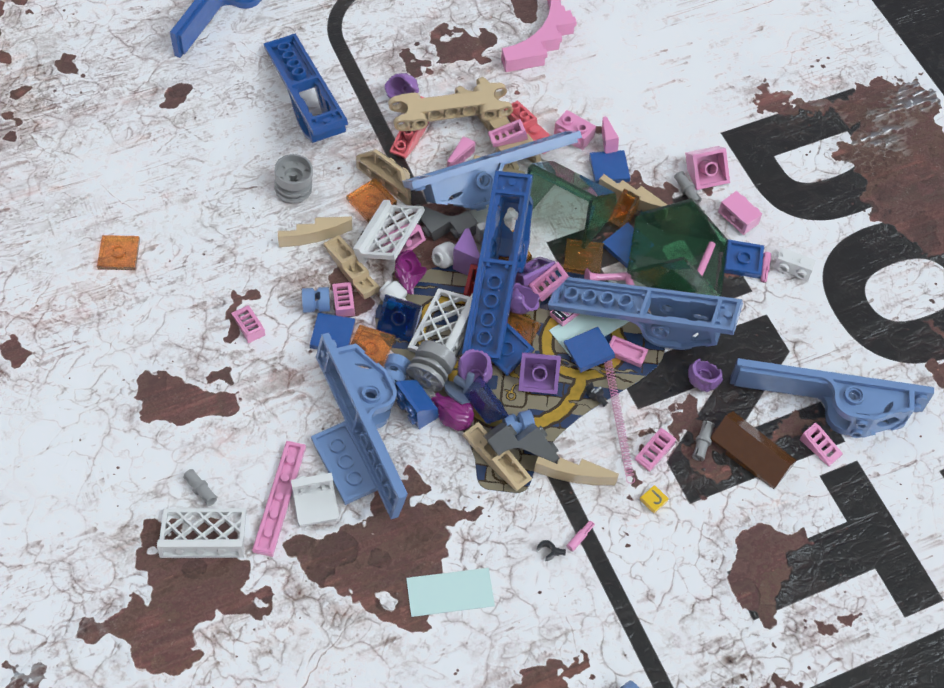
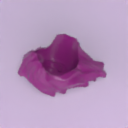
M406 250L401 252L396 258L395 276L399 283L407 290V294L413 295L414 287L425 275L427 268L421 267V263L412 250Z
M436 393L435 397L431 398L438 408V417L443 425L457 431L466 430L472 425L474 412L471 403L460 404L450 396L444 397L439 393Z

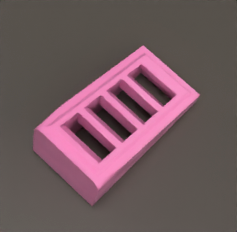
M605 116L602 120V138L604 151L608 154L618 151L619 137Z
M521 119L488 132L493 147L528 139Z
M462 137L449 157L447 167L462 163L475 152L476 142Z
M557 262L531 282L529 286L534 293L539 295V300L543 302L569 276L560 263ZM556 270H558L559 273L562 275L561 277L558 278V276L555 273ZM551 275L555 279L554 282H552V280L549 278ZM546 280L550 284L548 287L544 283ZM540 286L544 288L543 291L539 289Z
M351 282L332 284L336 316H355ZM345 288H348V290H340V291H337V289H345ZM347 293L349 294V295H343V296H338V295H337V294H347Z
M249 305L231 313L248 343L266 335L264 327ZM248 312V314L238 317L239 315ZM248 317H251L250 319H248V320L242 322V320H244V319H246V318H248Z
M817 423L808 428L800 438V441L828 467L843 455ZM827 446L828 448L823 451L822 448ZM832 451L834 454L828 458L827 454Z
M660 428L634 460L650 472L672 449L676 438L663 428ZM656 443L657 445H659V446H660L661 448H663V449H662V450L659 449V448H658L656 445H654V444ZM649 449L657 454V457L653 453H651ZM643 456H648L651 460H653L652 463Z

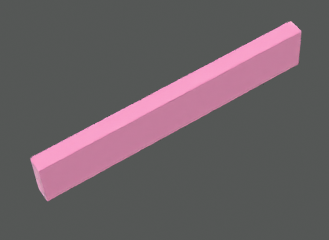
M286 441L252 549L253 553L271 557L274 555L293 493L291 480L296 479L306 450L305 444Z

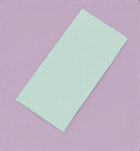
M579 314L562 327L558 324L549 331L569 354L564 346L565 340L596 327H599L605 337L630 321Z
M489 568L406 578L411 617L495 606Z

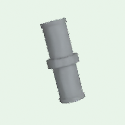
M684 171L676 173L674 178L680 185L682 193L686 194L692 205L700 203L702 198L695 190L693 182L689 181Z
M706 421L702 422L700 434L696 437V447L692 458L700 461V458L701 461L705 460L707 448L712 442L710 438L715 427L713 422L707 421V424Z
M189 469L184 473L183 478L193 488L192 491L199 495L207 506H211L217 501L218 497L210 490L208 483L202 480L194 469Z

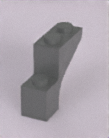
M423 206L425 211L417 224L421 223L426 237L430 236L433 241L451 232L455 239H460L467 228L470 229L472 236L476 235L478 222L469 210L459 215L447 216Z
M502 422L484 435V438L498 456L509 449L521 448L551 462H556L560 459L557 455L559 450L552 441L549 443L545 438L547 436L546 431L542 426L537 427L533 423L517 435V432L511 425L507 426Z

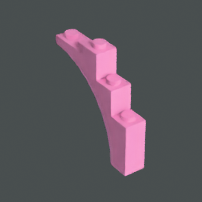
M547 0L549 6L548 17L543 26L534 35L516 45L502 48L501 61L505 72L544 66L547 52L559 50L562 36L574 34V27L577 25L576 18L572 16L571 10L565 11L564 5H561V0Z

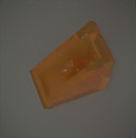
M624 188L608 221L619 227L629 223L638 211L641 197Z

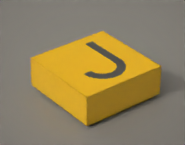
M655 485L640 497V501L653 513H656L669 500Z

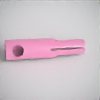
M770 252L763 253L761 282L763 283L767 282L770 270Z
M588 521L566 545L570 551L573 552L585 539L588 532L595 526L594 522Z

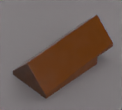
M734 411L724 417L711 437L713 442L726 450V456L773 489L778 486L797 461Z

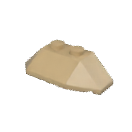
M377 149L356 156V168L405 205H411V190L404 188L402 182L410 178V173L406 168L399 166L394 159L387 157Z

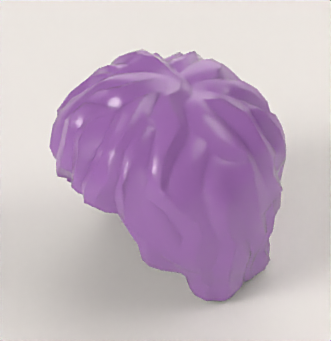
M407 73L395 74L385 84V91L389 99L401 94L419 93L417 80Z
M519 282L514 283L510 311L521 315L537 310L539 307V295L534 293L531 288L522 286Z
M474 349L465 351L458 361L459 376L466 380L468 372L474 373L475 377L472 387L484 386L492 378L493 374L490 356L483 351Z
M697 359L689 366V382L701 391L709 392L714 390L723 380L722 370L717 369L716 365L710 364L708 361Z

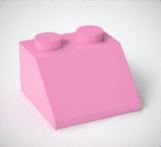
M715 146L685 153L687 170L696 190L730 183L726 148Z

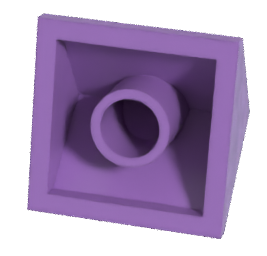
M469 228L464 230L453 250V269L465 275L469 273L470 264L478 265L480 257Z
M536 257L526 262L524 271L517 273L515 283L519 282L522 286L530 288L529 284L556 264L555 261Z
M522 352L518 391L557 394L561 356Z

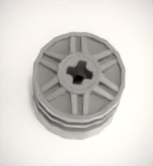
M289 154L281 157L276 162L274 190L281 200L288 203H298L306 200L312 193L313 167L306 157L298 154Z
M425 340L421 342L415 352V357L412 358L406 368V374L411 380H417L422 388L430 391H440L444 387L448 375L455 367L457 358L444 345L435 341Z

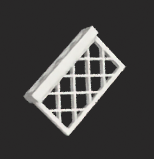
M383 200L353 247L359 263H366L368 258L396 260L424 213V207L392 205L390 200ZM416 212V214L408 217L409 214ZM403 217H406L405 219H403V220H401V221H399V222H396L397 220H399V219H401V218H403ZM410 223L407 227H405V228H403V229L400 228V227H402V226H404V225ZM396 229L399 230V231H397V232H395V233H393V234H390V235L388 234V233H390V232H392V231H394V230H396ZM402 235L400 239L393 241V239ZM389 241L391 242L390 244H388V245H386V246H384V247H381V245H383V244H385V243H387V242H389ZM395 248L392 253H385V252H387V251H389V250Z
M438 288L408 346V350L416 352L418 347L415 345L418 341L428 340V337L437 334L439 340L435 342L444 345L457 356L465 339L473 294L469 297ZM441 295L449 298V301L441 304L438 300ZM459 301L466 302L465 306L457 309L455 303ZM449 305L453 306V311L444 313L442 308ZM440 309L442 315L432 319V312ZM457 314L458 320L449 323L447 318ZM445 319L447 325L437 328L435 323ZM432 324L435 330L424 333V327ZM449 329L451 332L450 336L442 338L440 333Z
M246 508L163 509L160 539L157 542L159 557L244 558ZM168 515H177L180 518L173 524L167 521ZM192 515H198L200 519L194 524L187 520ZM218 515L221 519L215 524L208 520L211 516ZM233 515H241V519L235 524L229 520ZM184 522L189 528L180 533L176 527ZM205 522L210 528L201 533L197 527ZM226 522L230 528L222 533L218 527ZM235 530L239 534V539H229L227 536ZM171 531L177 535L173 540H165V536ZM192 531L198 535L194 540H188L185 537ZM213 531L219 535L216 539H208L206 537Z

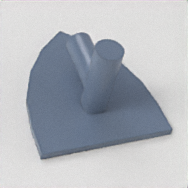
M468 372L466 380L457 375L453 381L447 380L444 383V389L447 394L460 404L489 399L488 395L472 387L475 377L474 373Z

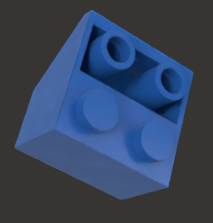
M417 380L396 382L398 398L396 402L401 410L405 409L408 413L407 418L412 425L415 424L418 429H421L439 418L438 408Z

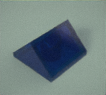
M385 294L376 330L411 342L422 321V305Z
M479 375L464 393L466 398L486 424L508 417L509 414L481 375Z

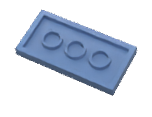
M346 421L311 436V441L328 473H332L333 483L345 505L377 491Z

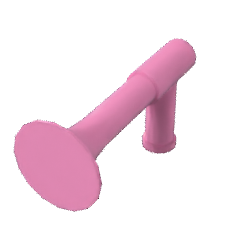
M586 268L584 279L595 281L618 280L626 281L627 285H635L633 280H637V273L596 274Z

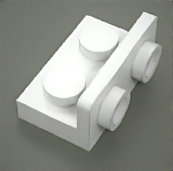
M781 248L774 269L809 281L816 260Z

